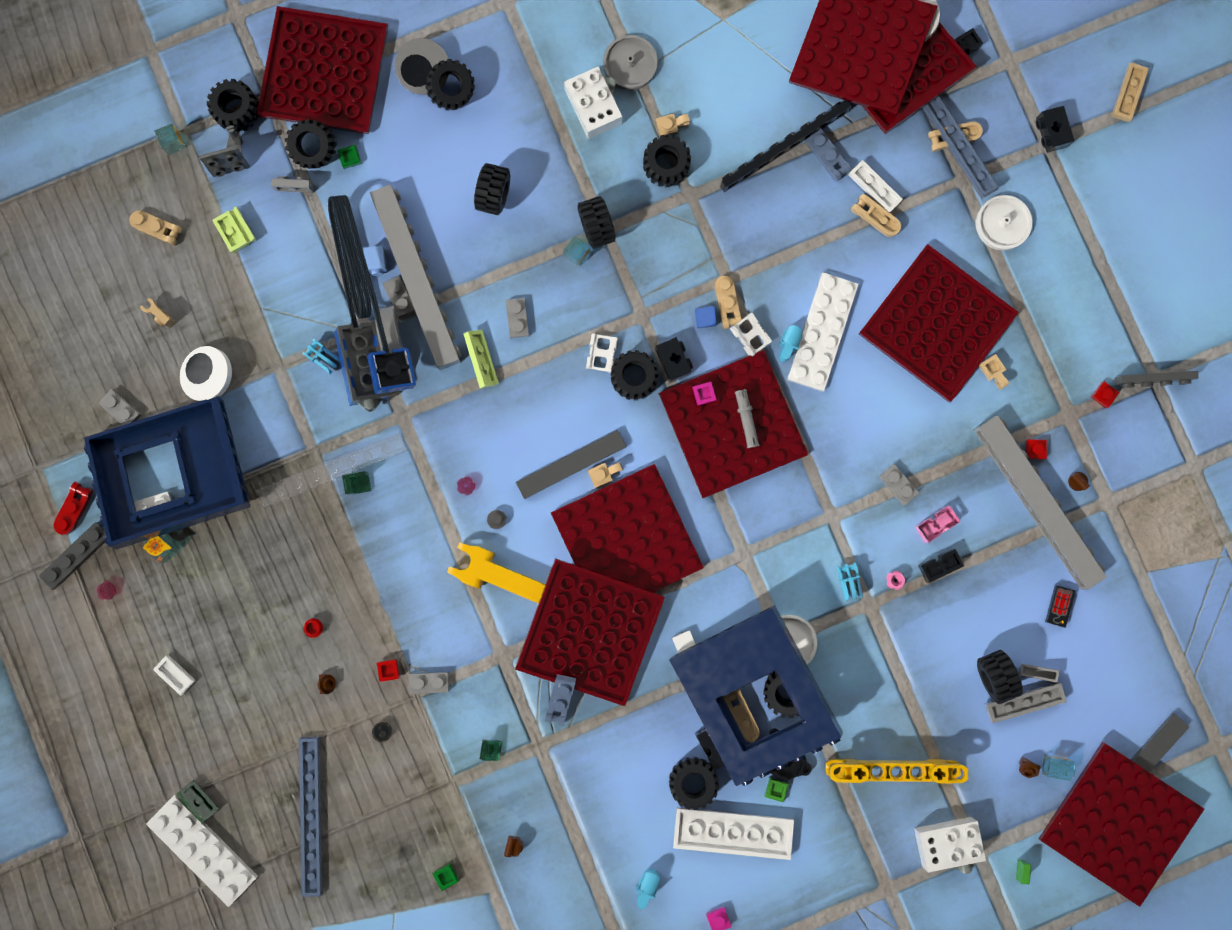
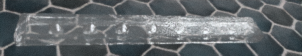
M397 433L258 489L257 492L263 508H267L407 451L401 433Z

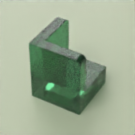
M363 471L342 475L346 495L371 491L368 472Z

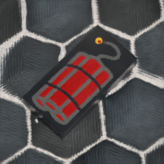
M1058 585L1054 586L1045 619L1046 623L1066 628L1075 590Z

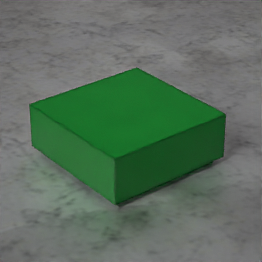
M355 144L337 150L343 169L362 164Z
M451 863L432 873L441 891L459 882V878Z

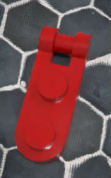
M76 481L73 482L70 492L54 521L55 532L61 535H68L75 530L94 491L92 489L84 488L82 484ZM78 494H81L80 500L76 498Z

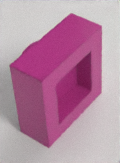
M711 382L692 387L697 406L716 401Z
M724 906L706 913L712 930H725L732 927Z

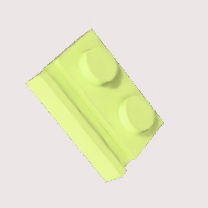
M237 207L212 220L232 254L246 247L252 241H256Z

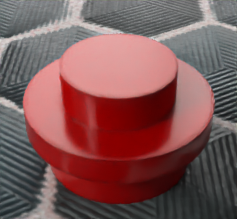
M316 618L307 620L303 627L304 633L310 638L320 636L323 632L322 622Z

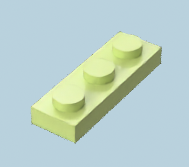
M483 330L464 333L480 388L499 384Z

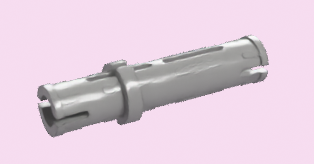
M747 389L736 391L735 394L739 407L737 412L741 416L747 448L760 446L751 412L753 408L749 404Z

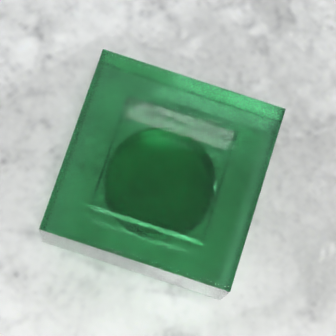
M483 739L479 759L499 761L502 741Z

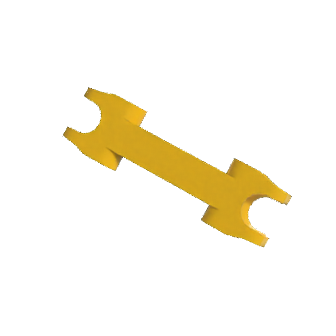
M459 543L457 548L468 553L471 559L470 565L465 570L449 567L448 573L458 578L461 582L481 589L483 582L486 581L539 603L545 584L493 563L492 560L495 553L489 550Z
M830 759L825 762V774L835 782L898 781L951 784L964 783L968 780V768L955 760ZM875 766L880 767L878 775H872V769ZM895 766H899L900 772L897 775H892V769ZM918 766L919 773L913 776L911 771L914 767ZM840 767L839 773L834 774V770ZM961 769H962V770H963V776H962V778H960V779H955V778H958L959 776H961Z

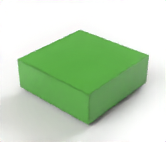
M769 777L764 796L784 803L789 783Z
M1018 859L1016 880L1021 884L1029 885L1031 865L1025 860Z

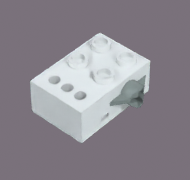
M595 67L564 82L565 92L588 139L622 124V115L613 98L615 80L603 75L599 67Z
M972 817L914 828L922 867L927 872L955 868L964 874H969L976 863L986 861L978 821Z

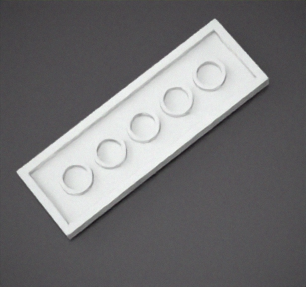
M822 272L802 332L799 349L795 354L787 378L788 381L824 392L856 294L857 283Z
M174 795L146 823L228 907L259 877L205 822L201 824L177 795Z
M677 807L673 848L791 860L794 819L701 809L694 810L691 808L688 810Z

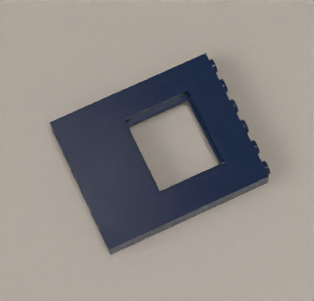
M218 396L84 437V451L88 455V468L93 476L92 486L97 493L96 504L102 515L100 516V522L106 533L104 540L111 548L120 549L251 507L225 404ZM173 441L186 496L136 512L123 457Z
M775 605L669 659L735 786L740 784L746 786L753 782V778L758 776L763 778L771 773L770 770L775 768L780 770L786 767L787 763L792 760L795 762L800 761L805 757V754L809 752L815 754L823 749L822 746L827 744L832 746L838 743L842 737L843 731ZM776 671L802 720L748 745L723 696Z

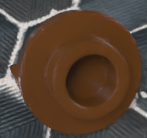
M1076 471L1069 476L1068 484L1071 489L1085 491L1090 487L1088 478L1084 473Z
M319 674V694L332 693L336 686L334 677L329 674Z
M1021 757L1019 772L1027 778L1038 776L1041 766Z
M510 835L508 836L504 856L518 857L523 850V842L519 837Z

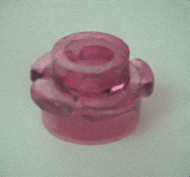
M466 476L457 481V491L460 494L470 495L475 490L476 485L472 478Z
M104 581L101 585L97 586L96 592L101 600H110L116 593V587L109 581Z

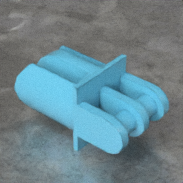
M792 325L784 331L778 346L782 347L779 355L781 362H786L790 358L792 351L796 353L799 349L798 347L802 339L800 327Z
M313 338V343L310 346L308 345L307 351L302 354L331 375L333 371L319 361L323 359L329 365L336 368L337 365L324 355L328 353L338 362H340V358ZM318 345L321 346L318 351L315 350ZM312 352H315L316 354L311 358L310 355Z
M853 562V565L845 564L844 567L836 566L844 600L849 601L848 590L852 600L857 599V594L859 598H863L859 580L861 576H859L856 562ZM854 570L855 576L851 577L850 571ZM846 572L847 578H842V573Z
M647 869L636 886L637 892H639L637 905L640 909L646 908L650 897L656 898L655 895L660 885V875L655 869Z

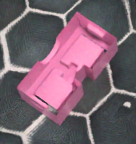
M946 506L935 513V519L928 518L915 527L925 543L931 542L960 522L950 506Z

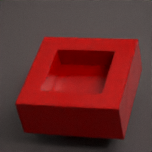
M1103 381L1091 398L1104 408H1109L1120 392Z
M1025 440V452L1029 459H1047V440Z
M397 659L377 662L379 682L400 678Z

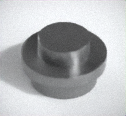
M500 510L491 511L488 514L487 523L493 529H500L506 524V516Z

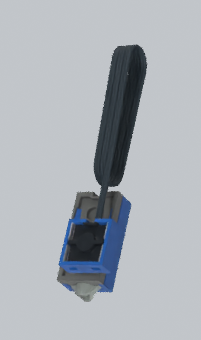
M346 195L330 196L328 198V213L352 322L350 325L337 326L334 335L349 406L360 405L367 412H372L381 401L389 399L391 392L413 389L416 386L408 347L393 349L391 353L389 352L376 295L349 199ZM371 302L377 322V327L383 351H381L375 321L360 323L359 326L357 324L356 315L359 319L371 317Z

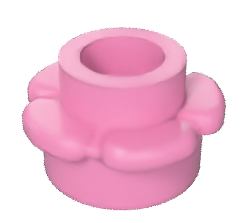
M893 571V573H889L886 577L887 585L891 589L899 590L905 584V577L899 571Z

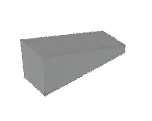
M1022 664L1020 676L1058 683L1059 670Z

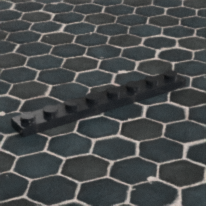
M849 101L836 103L831 108V111L828 113L822 112L816 117L814 122H807L801 126V130L797 133L791 132L780 144L779 142L774 143L769 147V151L757 154L749 164L745 162L738 167V171L732 174L730 172L722 178L720 185L723 192L725 193L805 141L818 130L824 129L847 114L851 108Z

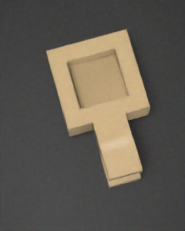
M674 113L656 118L659 135H664L665 137H668V134H679L678 128L690 125L688 114L681 115L676 119Z
M150 298L147 299L151 303L150 308L146 309L144 306H140L142 311L148 314L153 313L156 316L154 320L162 327L166 325L171 328L176 323Z
M996 354L979 365L988 381L994 378L999 390L1009 385L1008 380L1002 374L1006 371V368Z
M603 463L587 471L594 487L597 488L613 481L611 475L623 469L620 463H616L608 468L606 463Z

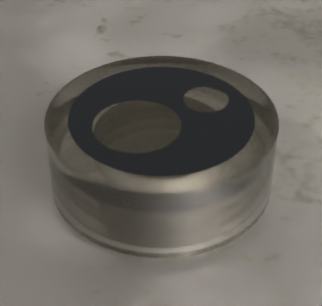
M379 722L372 729V736L378 742H385L392 735V727L387 722Z

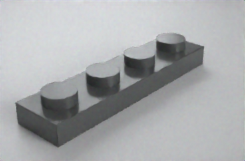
M1198 371L1121 375L1114 378L1115 386L1122 385V388L1135 387L1134 384H1141V387L1154 386L1153 383H1160V386L1173 385L1172 382L1186 385L1192 384L1191 381L1198 379L1199 375Z
M99 522L93 523L39 575L51 590H55L105 542L104 535L106 533Z

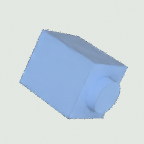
M382 245L364 247V256L369 274L381 276L383 272H388L385 248Z

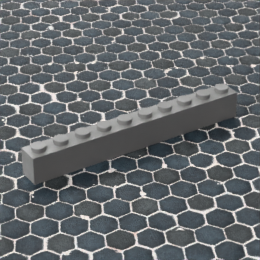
M390 184L369 192L437 368L443 370L461 363L459 358L462 356L460 348L453 343V339H455L452 328L448 329L446 322L449 320L445 311H441L439 304H442L438 293L434 294L432 289L435 286L431 275L427 276L425 270L428 269L425 259H421L419 256L421 248L418 241L414 242L412 235L415 233L411 223L407 224L405 220L408 215L404 206L400 207L398 201L401 200L398 190H394Z
M998 415L990 418L975 428L974 432L1081 590H1089L1107 578L1104 574V567L1099 562H1096L1093 557V551L1082 541L1081 533L1073 528L1071 518L1063 513L1060 508V502L1055 497L1053 498L1047 483L1042 482L1038 476L1039 471L1028 461L1027 453L1017 445V438L1007 430L1006 422L1001 417L999 418Z

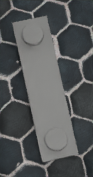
M1058 682L1023 692L1021 696L1002 704L992 701L985 703L990 722L996 723L1067 702L1062 684Z

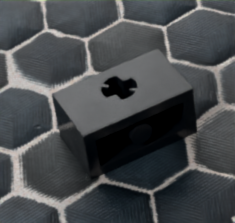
M1064 106L1042 111L1036 117V127L1040 130L1042 136L1041 143L1047 153L1067 148L1075 141Z
M677 337L655 346L656 353L669 383L691 375L693 365L689 358L686 359L683 353L686 349L682 341H678ZM672 356H675V358L679 357L677 364L674 361H670Z

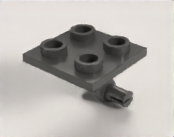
M232 125L226 128L229 138L225 149L199 155L200 160L213 177H221L227 173L240 172L243 169L249 168V164L242 153L241 145L243 140L241 139V134Z

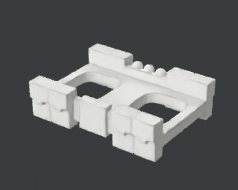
M749 313L745 318L729 328L736 338L739 337L748 356L755 355V353L772 342L768 334L758 324V320L753 313ZM748 320L753 328L744 334L739 325ZM759 335L763 340V345L758 349H754L750 340Z
M592 333L590 346L592 347L590 348V357L588 356L586 369L611 373L618 338ZM598 339H609V349L597 348ZM595 357L606 358V367H595Z

